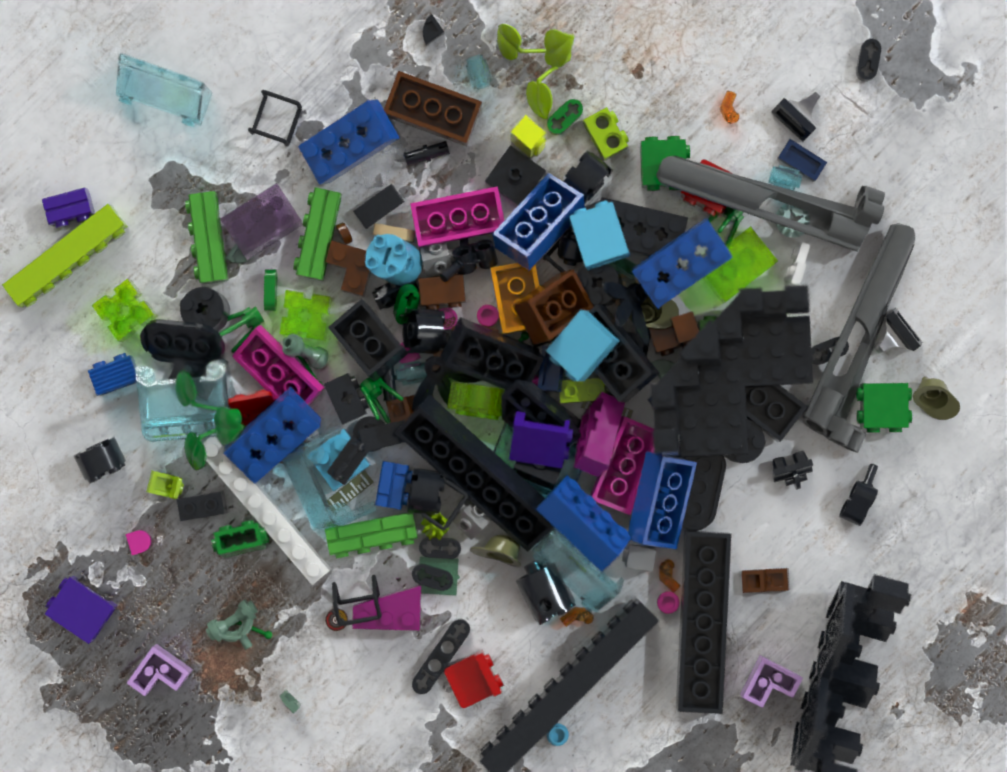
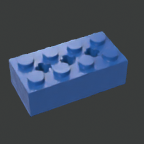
M377 99L368 100L300 144L298 148L319 185L333 182L400 139Z
M548 173L493 232L495 249L530 271L570 227L572 223L569 216L574 215V211L585 208L584 195Z
M706 217L633 267L632 272L653 303L659 308L733 258V256ZM699 245L701 248L706 247L705 254H696V247ZM681 258L683 261L687 259L686 267H678V259ZM660 271H662L663 273H669V275H667V280L658 278L660 277Z
M289 387L246 425L233 442L225 445L223 453L255 484L320 427L321 417Z
M646 451L628 534L632 537V541L643 545L677 549L697 462L671 455L656 456L654 452Z
M568 475L550 491L537 507V510L601 572L619 557L632 538L624 527L619 526L612 519V516L607 511H604L596 503L595 499L587 495L580 488L579 484Z

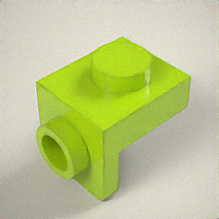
M151 470L146 492L176 500L178 495L182 494L184 484L182 478Z

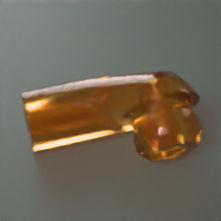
M727 90L720 106V112L727 123L733 124L738 122L740 118L739 113H736L733 107L737 94Z
M666 559L659 566V579L674 593L681 585L672 577L673 568L675 567L674 562Z
M573 607L560 620L566 627L575 620L590 624L594 620V615L588 608Z

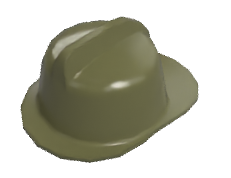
M647 294V299L640 304L647 329H666L671 327L670 319L679 315V308L673 300H669L657 308ZM632 313L630 314V317H629V320H630L631 322H632Z
M926 376L922 378L918 389L913 394V401L932 418L939 420L954 418L960 411V403L949 392L947 385L940 379H929Z
M507 535L492 537L484 548H470V552L478 556L498 560L514 567L521 566V563L517 560L520 545Z

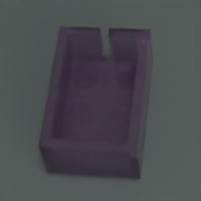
M277 183L221 218L224 226L247 260L303 225L300 217Z

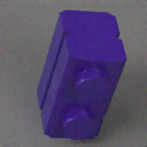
M85 187L42 199L47 222L49 225L55 226L56 229L69 226L68 222L77 220V223H82L95 214L90 192Z

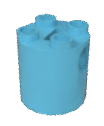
M379 234L374 237L367 248L365 265L379 278L394 285L403 286L418 278L422 271L423 260L417 247L396 235Z

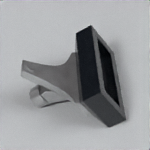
M816 91L802 101H788L783 98L771 113L804 142L816 129L813 124L812 111L821 95Z
M894 308L886 316V336L874 348L879 354L891 347H901L905 350L915 351L923 342L897 308Z

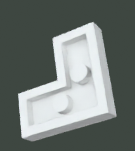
M802 242L798 247H794L791 259H794L793 264L787 268L784 275V280H787L785 286L800 285L807 265L804 263L811 245Z

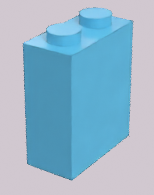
M602 201L595 204V208L589 210L581 208L574 211V215L569 216L587 270L630 257L613 202Z
M580 310L546 351L551 355L549 357L550 360L557 366L561 365L566 370L565 374L571 380L585 381L617 345L619 340L588 311Z

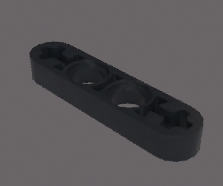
M456 619L452 622L412 681V688L416 693L426 694L431 690L470 632V625L466 620ZM461 623H463L465 625L464 629L466 630V632L459 633L456 639H459L460 642L457 643L453 638L448 637L447 635L451 633V635L453 636L456 632V628L454 626L456 624L461 625ZM443 642H452L454 650L451 653H444L441 649ZM433 659H437L441 663V669L437 672L431 671L428 667L429 662ZM424 669L429 675L435 676L433 680L430 677L427 679V688H417L418 683L416 680H423L426 675L422 673Z

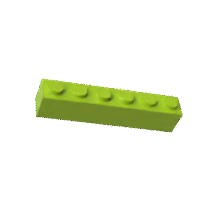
M107 204L2 284V286L17 306H26L28 308L37 301L36 297L41 293L46 294L55 287L54 283L59 279L62 281L67 279L73 273L72 269L76 266L81 267L89 262V256L95 252L98 254L106 249L108 246L106 243L113 238L117 240L125 234L124 230L128 226L113 206Z

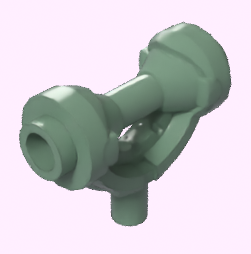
M290 334L283 339L282 350L286 355L292 358L298 355L306 359L308 365L314 369H321L326 365L328 361L326 349L320 346L313 348L303 343V338L296 334Z
M244 599L237 605L236 612L227 619L220 621L211 620L207 623L208 628L206 632L212 641L215 639L218 642L221 640L227 642L239 640L245 650L253 646L246 634L250 633L253 620L257 618L255 613L258 610L251 600L248 602ZM242 621L239 629L228 631L229 627Z

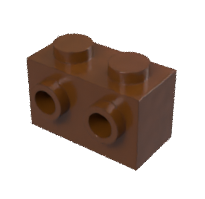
M454 275L447 282H443L440 277L419 279L422 307L426 306V309H439V305L448 304V308L462 307L461 303H466L463 275Z

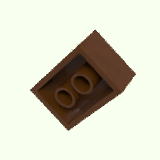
M574 269L556 274L513 304L533 344L551 340L567 327L580 310L590 311L594 307Z

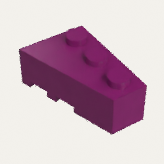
M601 392L583 413L579 429L582 436L578 439L574 468L599 477L604 470L609 468L611 464L610 457L625 402H619L615 397Z
M416 585L378 597L382 617L378 620L352 624V629L420 631L422 585ZM373 599L357 603L353 606L352 620L377 615Z

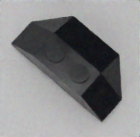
M516 380L501 394L502 420L510 427L514 428L516 411L525 412L524 421L564 427L565 420H569V429H573L571 443H566L568 447L582 436L566 410L533 382Z

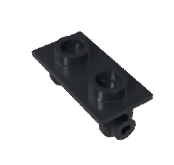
M415 280L408 283L414 285L418 292H420ZM388 282L375 288L376 291H373L372 294L380 310L392 307L395 304L398 291L402 286L395 285L396 287L392 289Z
M352 436L326 473L345 486L370 451V448Z

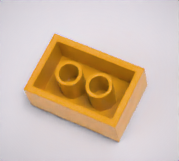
M518 263L491 267L502 334L526 331L513 304L539 287L536 265L530 271Z

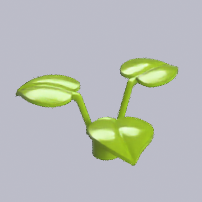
M500 24L497 30V42L503 57L508 60H514L517 58L518 52L545 53L546 63L552 66L537 79V83L530 81L526 88V97L531 109L539 117L548 119L553 98L549 87L542 83V80L571 60V50L575 36L557 29H551L545 35V49L520 48L522 39L519 32L511 25Z

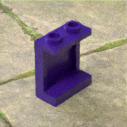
M516 411L509 460L562 468L563 461L569 458L570 447L566 446V443H571L573 429H569L570 421L565 420L564 427L524 421L525 412Z
M71 576L69 579L65 577L58 587L60 590L56 597L52 596L45 607L48 609L45 615L90 644L94 642L118 605L111 600L107 601L77 580V577Z

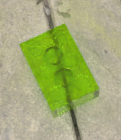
M751 226L726 245L733 258L703 277V280L722 304L735 296L740 288H745L778 262Z

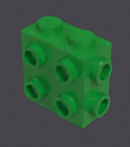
M652 136L645 137V141L640 142L641 188H647V191H660V187H669L671 191L679 190L660 183L656 174L662 160L666 157L690 158V145H686V139H680V136H668L667 140H658V137Z
M862 383L860 388H857L856 399L860 401V410H857V424H860V428H867V433L880 432V428H889V432H902V428H909V423H912V410H909V401L912 400V389L908 388V383Z
M254 520L242 522L241 527L232 528V525L218 528L219 532L214 533L215 539H211L213 551L222 558L267 549L266 543L270 542L269 534L266 532L265 527L254 522Z

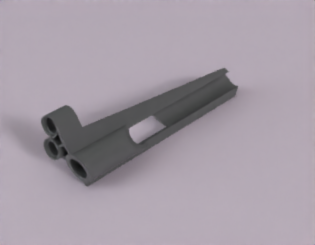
M669 156L663 159L656 174L660 183L856 252H858L871 224H879L884 213V206L882 204L885 192L863 185L859 190L853 207L731 174L709 165L677 156ZM772 198L806 210L809 213L810 222L808 225L765 211L759 207L765 200Z
M900 223L890 225L802 419L813 431L856 453L859 452L866 432L861 431L862 428L847 423L846 420L889 304L915 245L914 228ZM857 321L865 329V334L847 373L840 377L835 376L833 371Z

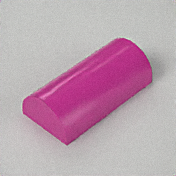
M498 186L410 203L419 248L492 234L505 221Z
M262 325L256 327L232 355L265 390L272 392L275 399L291 387L310 406L325 389L301 363L283 352L282 345Z
M625 416L621 417L610 457L611 464L607 470H604L597 477L590 496L596 502L625 514H631L646 451L654 452V428Z

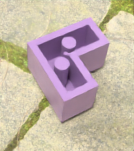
M156 644L150 649L127 684L144 696L150 693L159 679L177 691L193 669Z
M759 655L740 695L744 699L763 708L773 688L793 698L803 678L791 670Z

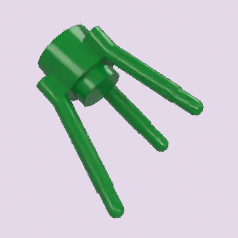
M726 207L723 214L726 219L717 230L718 233H721L729 222L734 223L725 243L727 248H729L736 230L744 218L742 215L744 212L730 207ZM710 216L708 218L709 222L711 223L718 216Z
M256 306L252 309L248 307L241 312L229 315L227 321L243 316V320L219 333L221 337L225 336L246 324L248 329L253 327L231 349L232 353L236 352L254 329L264 322Z
M368 377L360 384V390L364 394L375 419H380L378 409L387 424L391 423L377 399L382 394L381 388H384L400 401H403V397L385 384L381 377L376 382Z

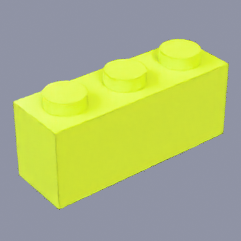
M525 115L511 131L510 141L529 158L533 155L537 157L545 148L546 132Z

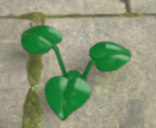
M188 372L178 373L176 378L175 391L182 406L187 407L191 405L197 408L216 411L214 416L216 428L199 435L198 438L194 432H190L184 442L186 458L191 467L197 471L204 467L207 459L205 446L201 442L203 438L216 433L219 442L222 445H228L237 438L244 426L241 425L242 417L237 408L227 409L224 406L214 407L196 403L194 400L197 397V391L194 381Z

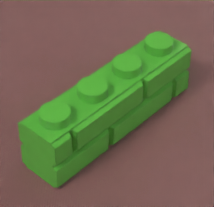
M314 188V193H309L307 205H311L309 214L305 213L303 219V227H306L304 236L300 235L298 248L301 249L300 257L295 258L293 270H297V276L324 281L327 268L326 258L331 241L333 240L342 198L341 193L321 188Z
M210 191L189 194V200L185 201L187 214L191 213L192 222L188 223L190 236L194 235L195 244H191V252L193 258H197V266H194L195 279H199L201 284L228 281L217 193Z
M411 512L325 529L329 554L335 555L336 558L349 556L348 552L357 550L358 554L371 552V547L379 546L380 550L392 548V543L401 542V546L413 544L414 539L418 538L414 513Z

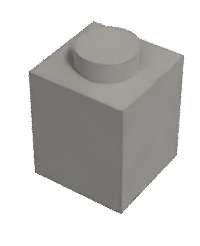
M629 544L628 549L624 548L622 561L626 562L625 566L628 568L653 572L657 549Z

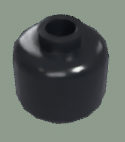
M567 232L566 235L560 238L557 251L558 257L564 260L563 263L570 266H576L577 263L583 262L574 232Z

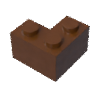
M331 241L326 263L346 269L341 290L364 297L371 275L370 269L365 265L367 250Z
M693 311L672 317L670 319L672 326L666 329L648 328L655 355L661 353V356L664 357L673 354V349L680 347L684 349L698 334L699 329Z

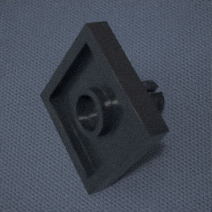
M510 145L486 178L485 183L491 187L498 186V190L502 195L516 205H519L536 187L546 173V170Z

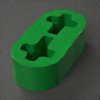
M577 99L566 101L548 119L547 129L553 135L564 133L582 115V103ZM569 105L578 106V114L571 113L568 117L565 115L569 111ZM562 117L565 119L561 123L562 129H552L553 120L559 121Z
M265 269L264 311H276L277 269Z
M412 284L402 286L397 294L393 315L400 325L408 321V317H405V309H417L420 295L417 288Z

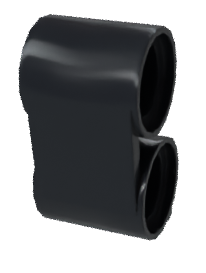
M485 239L473 244L456 247L452 251L453 265L442 273L440 278L443 282H447L457 272L461 275L470 274L477 269L476 263L482 269H490L496 266L498 258L493 242Z
M870 464L864 481L857 480L849 495L851 500L847 499L843 504L839 514L840 518L858 526L862 525L869 508L873 505L878 494V489L872 485L878 469L877 465Z

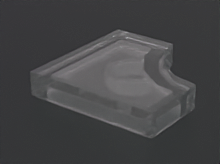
M401 138L361 163L365 189L387 185V176L390 169L397 162L405 159Z

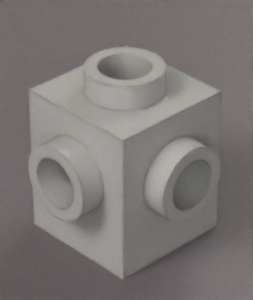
M446 243L420 247L427 278L441 275L454 261L452 249L448 250Z
M472 502L469 505L464 503L458 512V516L453 520L459 529L471 540L491 521Z

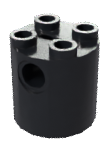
M540 559L524 566L527 574L517 579L516 583L535 621H538L539 625L551 620V617L557 614L560 616L567 613L572 607L576 606L575 599L556 561L543 566Z

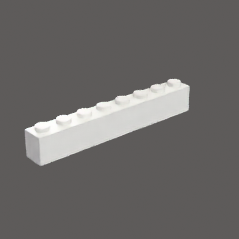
M212 435L203 444L206 449V461L260 525L265 527L266 532L307 580L314 585L331 570L329 565L259 483L254 484L223 453L225 445L219 442L217 436Z

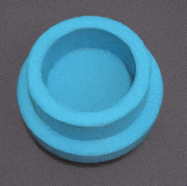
M556 723L546 735L552 745L561 746L568 740L569 732L563 724Z

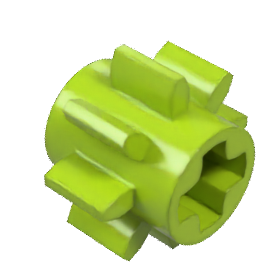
M441 512L440 514L428 515L443 526L448 520L441 515ZM423 519L420 523L424 526L422 533H425L429 540L435 537L440 540L449 530L448 527L447 530L443 531L426 519Z

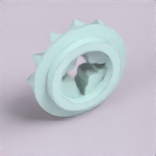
M784 204L777 211V215L788 219L791 217V212L794 216H802L797 222L808 225L810 222V216L806 210L789 204ZM776 224L778 230L787 237L795 238L804 234Z

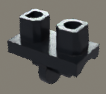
M804 451L792 454L794 461L792 465L787 466L784 457L773 459L772 477L774 483L784 480L786 486L794 484L795 489L798 490L801 489L800 482L808 480L806 474L813 472L812 459L808 460Z

